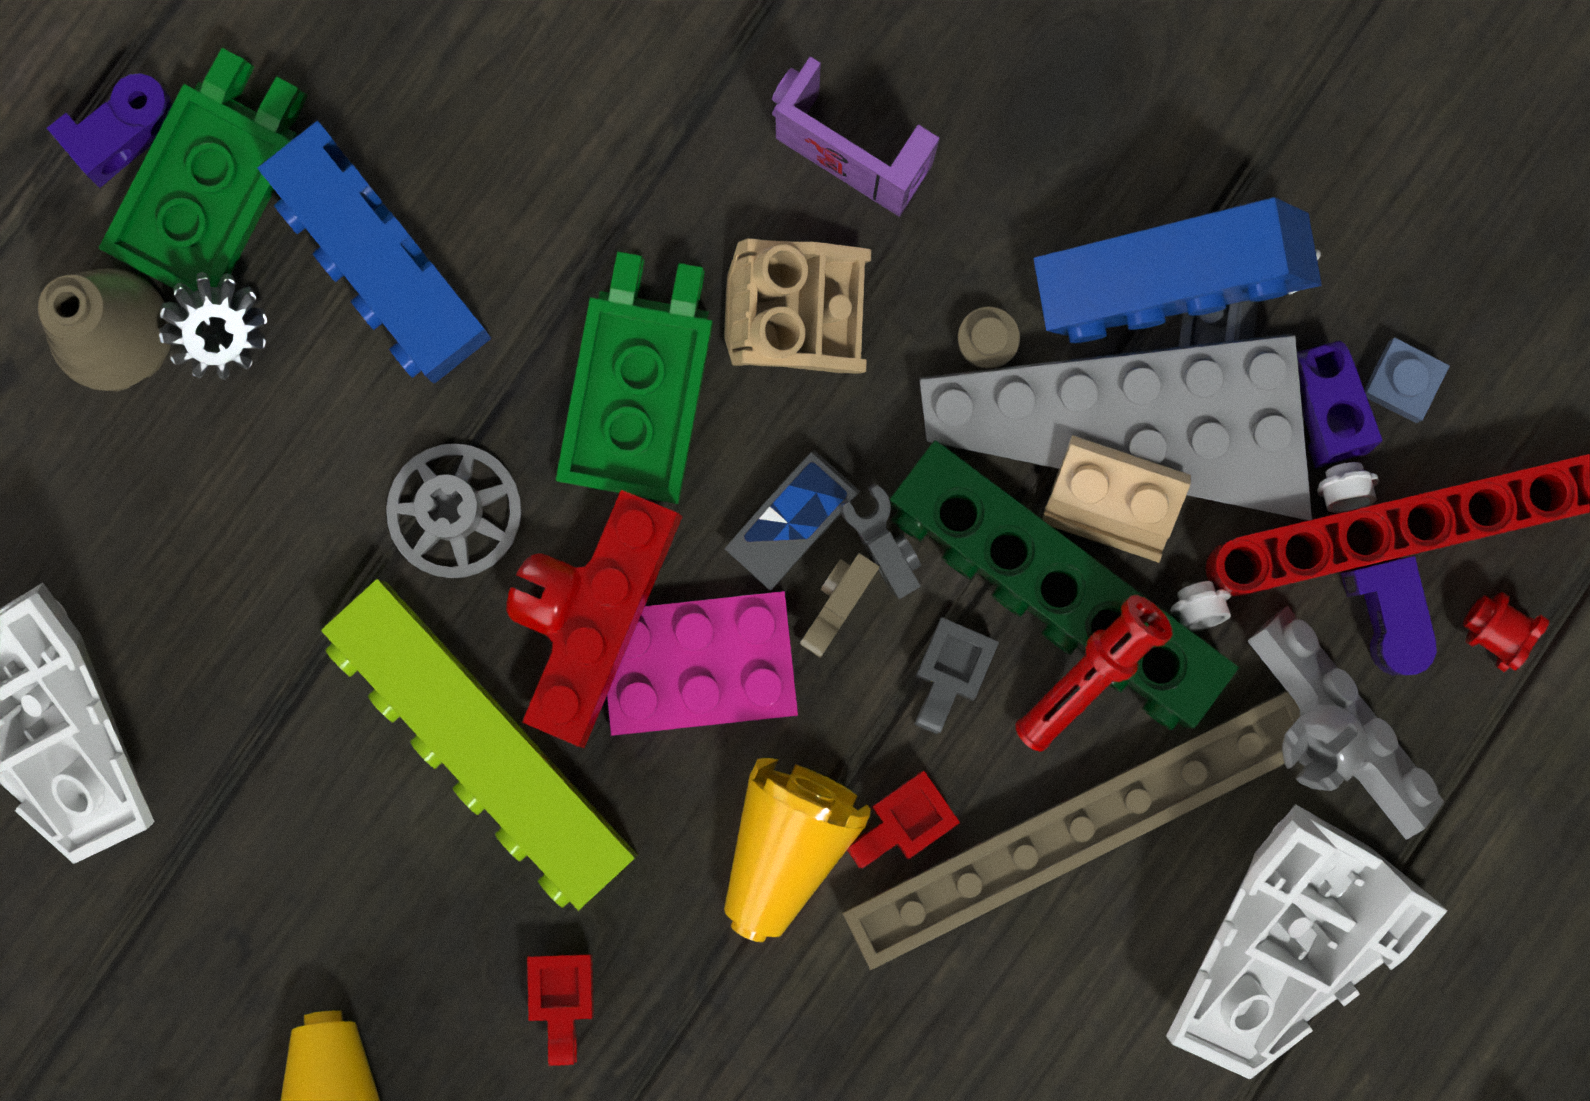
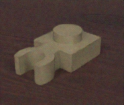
M860 553L851 565L840 559L820 589L829 595L830 598L807 631L800 645L821 658L880 566Z

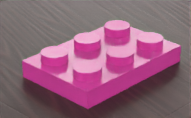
M785 591L645 606L607 694L611 736L798 716Z

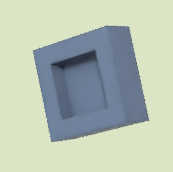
M1393 338L1388 341L1364 391L1367 399L1418 423L1423 420L1450 366Z

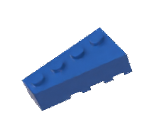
M319 121L312 124L257 168L282 198L274 204V207L297 235L306 228L320 245L312 254L335 282L345 276L359 293L350 302L373 330L384 324L397 340V343L389 348V350L411 378L422 371L435 384L492 339L355 166L347 159Z
M1275 197L1034 258L1046 331L1069 336L1070 343L1089 342L1107 336L1106 328L1128 324V329L1130 330L1144 329L1165 323V317L1187 312L1190 316L1204 315L1224 310L1228 304L1248 300L1264 301L1284 296L1289 292L1322 286L1309 213Z

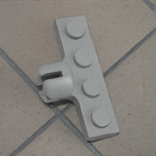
M1286 606L1270 617L1248 642L1292 696L1300 709V717L1285 733L1282 743L1283 760L1287 769L1299 761L1304 768L1296 776V780L1300 784L1312 789L1326 791L1337 789L1344 780L1348 782L1354 776L1360 781L1406 840L1428 826L1445 801L1438 794L1437 787L1431 776L1423 769L1416 767L1400 747L1396 734L1390 725L1384 720L1377 718L1360 697L1357 686L1350 675L1344 670L1337 668L1320 647L1314 630L1305 621L1298 619L1292 610Z

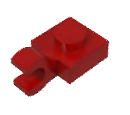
M921 771L871 806L881 823L855 839L847 849V852L858 868L861 867V869L896 844L904 856L909 859L958 825L960 821L925 771Z
M593 955L527 957L529 1021L548 1020V1066L574 1065L577 1062L575 1019L594 1018Z

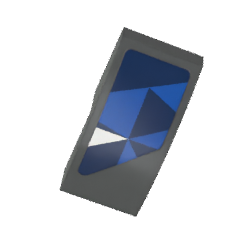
M813 450L725 547V550L771 591L841 514L840 503L845 500L851 503L860 491Z

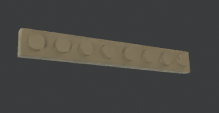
M1286 690L842 911L870 970L1285 764L1282 752L1284 736L1300 717V709L1295 700Z

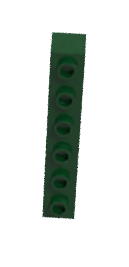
M936 440L933 441L890 498L891 509L896 512L891 521L898 528L920 543L926 535L946 549L941 556V559L969 580L977 572L996 587L991 596L999 604L1020 618L1026 610L1046 624L1041 634L1069 655H1072L1076 648L1086 654L1087 640L1093 634L1091 628L1092 621L1099 611H1111L1119 617L1122 614L1121 606L1130 596L1138 595L1146 598ZM960 499L969 504L974 515L971 528L963 532H955L944 526L940 519V508L945 501ZM1010 536L1020 543L1023 549V560L1018 568L1006 570L993 562L990 547L995 538ZM1059 573L1070 581L1073 595L1067 606L1063 608L1053 607L1043 599L1041 584L1047 574ZM1159 608L1168 618L1172 626L1173 635L1165 645L1153 646L1152 648H1160L1170 656L1172 672L1169 678L1160 684L1149 680L1142 668L1143 656L1138 661V670L1129 680L1113 681L1109 686L1120 693L1123 692L1126 686H1129L1147 700L1141 709L1171 731L1177 723L1183 728H1195L1239 667Z

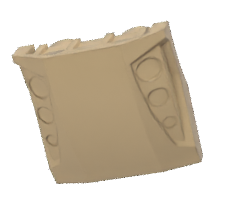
M749 238L738 242L727 275L724 339L732 365L789 367L835 373L860 374L866 372L867 360L861 359L865 263L871 261V249L820 242L770 241Z

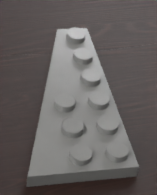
M1293 334L920 377L926 439L928 442L936 440L942 445L1060 469L1073 435L1190 474L1191 485L1187 492L1189 496L1312 520L1296 339Z

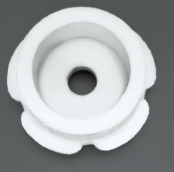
M1343 463L1333 466L1326 471V479L1319 483L1317 493L1319 496L1324 497L1326 508L1329 512L1343 513L1360 509L1376 502L1374 486L1378 484L1379 478L1377 474L1364 470L1361 463Z
M1212 581L1199 582L1180 590L1177 593L1179 602L1174 604L1170 610L1171 614L1178 617L1180 623L1191 632L1201 631L1216 626L1231 617L1226 600L1231 595L1224 589L1216 591Z

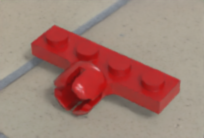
M621 490L593 557L585 567H575L543 553L530 555L523 562L516 576L541 586L545 590L541 599L510 587L506 612L513 622L548 636L553 645L552 653L522 723L578 747L585 748L679 527L682 515Z

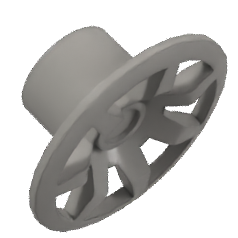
M443 444L414 456L395 477L389 491L386 506L390 535L400 553L408 562L420 570L445 578H465L494 566L514 543L522 514L518 488L509 471L498 459L486 451L463 444ZM443 456H463L455 476H437L427 465L430 461ZM474 459L489 466L498 475L503 484L476 491L470 485ZM418 470L424 484L419 488L414 502L400 503L405 484ZM507 494L510 516L506 531L503 532L483 518L482 514L484 506L495 502ZM399 514L415 516L420 526L425 530L414 549L408 544L402 534ZM476 531L500 541L496 548L486 557L469 564L467 536ZM439 539L448 540L452 545L458 566H439L427 561L422 556Z

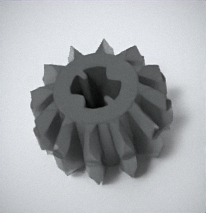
M201 272L197 274V291L193 292L187 285L177 283L173 289L179 303H162L160 316L168 324L159 329V337L161 343L174 345L170 352V358L175 365L183 364L193 358V376L199 379L206 373L208 365H216L219 378L225 380L229 377L230 372L228 362L233 360L240 367L249 369L252 365V358L247 349L264 348L266 343L265 335L257 328L267 323V317L264 309L252 307L256 300V293L251 287L243 288L234 293V277L228 273L224 274L220 279L218 288L211 287L207 273ZM210 317H220L223 319L225 330L222 331L217 326V334L203 333L202 321L204 320L207 325H210Z

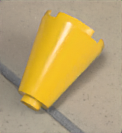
M773 758L757 759L753 770L750 772L724 906L725 914L733 920L731 928L739 935L756 942H764L767 936L780 937L864 829L871 813L868 805L856 810L853 807L857 798L855 793L815 771L796 764L791 775L774 771L778 759Z
M322 1011L304 1015V1026L292 1029L281 1101H380L355 1022L343 1021L342 1011Z

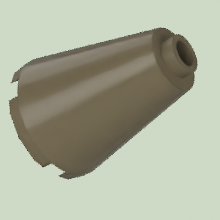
M104 268L64 275L52 280L40 295L38 314L50 351L62 371L83 386L93 390L114 392L131 388L130 386L146 377H151L157 372L171 349V345L161 343L159 337V329L168 324L160 316V307L165 302L150 282L135 273L122 269Z

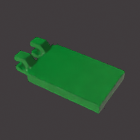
M221 48L203 84L198 81L195 89L183 84L98 249L171 288H174L177 283L187 285L193 292L197 291V274L201 272L207 273L211 287L218 288L220 279L224 274L228 273L231 275L274 192L273 187L257 168L295 139L297 133L289 130V128L296 122L308 95L298 87L276 76L258 112L236 102L235 100L242 94L254 66L243 58Z
M617 251L610 293L599 291L598 299L590 297L556 481L620 493L623 490L638 497L679 504L713 328V321L708 320L709 312L698 310L705 271L702 267L679 263L671 304L640 299L637 297L640 291L645 259L639 255Z

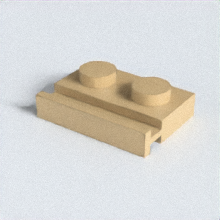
M1072 435L1052 487L1048 503L1043 511L1042 520L1054 528L1159 563L1166 541L1171 535L1191 485V475Z

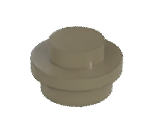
M982 307L972 311L962 321L957 337L958 347L963 357L973 366L981 369L999 368L1007 364L1017 352L1020 342L1019 329L1015 320L1004 310L995 307Z

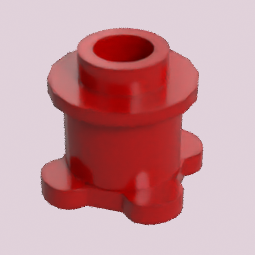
M1501 592L1492 599L1486 595L1482 596L1469 610L1463 621V626L1469 629L1465 642L1472 647L1480 644L1498 657L1495 666L1501 671L1505 672L1509 668L1516 671L1527 660L1531 649L1546 631L1549 619L1541 614L1535 619L1530 616L1527 617L1508 604L1509 596Z

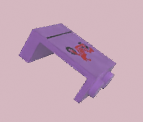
M809 57L800 72L790 68L772 97V101L777 103L772 113V116L776 117V139L900 217L930 171L940 138L917 125L890 167L807 115L819 96L820 62Z

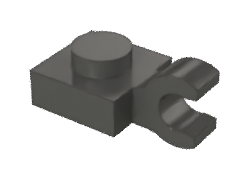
M873 484L868 487L876 503L872 514L866 517L858 516L855 513L854 507L847 500L840 503V509L846 522L858 532L861 537L860 540L872 561L880 566L878 571L890 592L898 599H901L921 587L913 573L915 569L921 567V563L903 534L893 538L887 530L886 521L891 510L890 500L881 487Z
M941 617L915 676L931 683L932 686L914 725L938 734L944 726L956 694L974 701L999 642Z

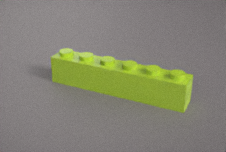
M376 579L321 630L332 642L325 649L330 658L348 676L351 677L358 671L374 688L367 695L373 705L392 723L399 717L402 718L416 734L410 743L417 753L434 769L441 763L448 768L459 780L452 787L456 795L476 815H479L485 809L502 827L495 833L497 839L518 861L521 862L528 855L544 873L537 880L538 883L560 907L564 908L571 902L579 911L638 856L632 847L387 582Z

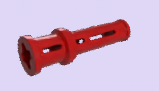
M1138 595L1130 596L1121 606L1122 614L1106 630H1097L1087 640L1086 655L1025 716L1016 722V732L1028 747L1039 752L1047 749L1051 742L1078 715L1083 713L1113 681L1129 680L1138 670V661L1153 646H1163L1170 640L1173 635L1172 626L1165 614L1154 603ZM1078 687H1080V689H1079L1060 709H1058L1059 706H1060Z

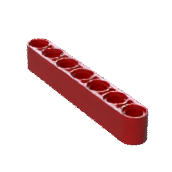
M1590 454L1238 537L1217 546L1209 554L1206 562V576L1209 581L1213 582L1215 590L1224 589L1231 596H1242L1590 513ZM1535 479L1546 484L1551 492L1552 501L1546 511L1538 509L1530 499L1529 490ZM1474 494L1484 496L1492 507V516L1486 526L1475 522L1469 513V502ZM1413 508L1424 510L1432 521L1431 534L1425 541L1416 538L1408 527V517ZM1353 522L1364 524L1372 535V545L1366 555L1353 551L1347 542V531ZM1292 536L1305 539L1312 549V560L1305 570L1294 567L1286 557V545ZM1233 550L1246 554L1252 563L1253 572L1245 584L1233 582L1225 571L1224 562L1227 555Z

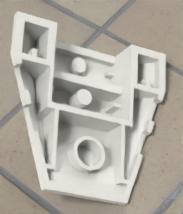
M41 583L0 608V784L21 802L15 811L75 864L148 829L154 823V819L82 636L68 618L63 606L54 599L44 583Z
M1295 804L1255 852L1243 882L1166 1037L1173 1045L1251 1079L1311 1033L1313 1030L1307 1022L1328 1005L1338 999L1343 1006H1346L1360 995L1354 985L1377 967L1385 963L1392 970L1404 961L1444 916L1447 910L1371 847Z

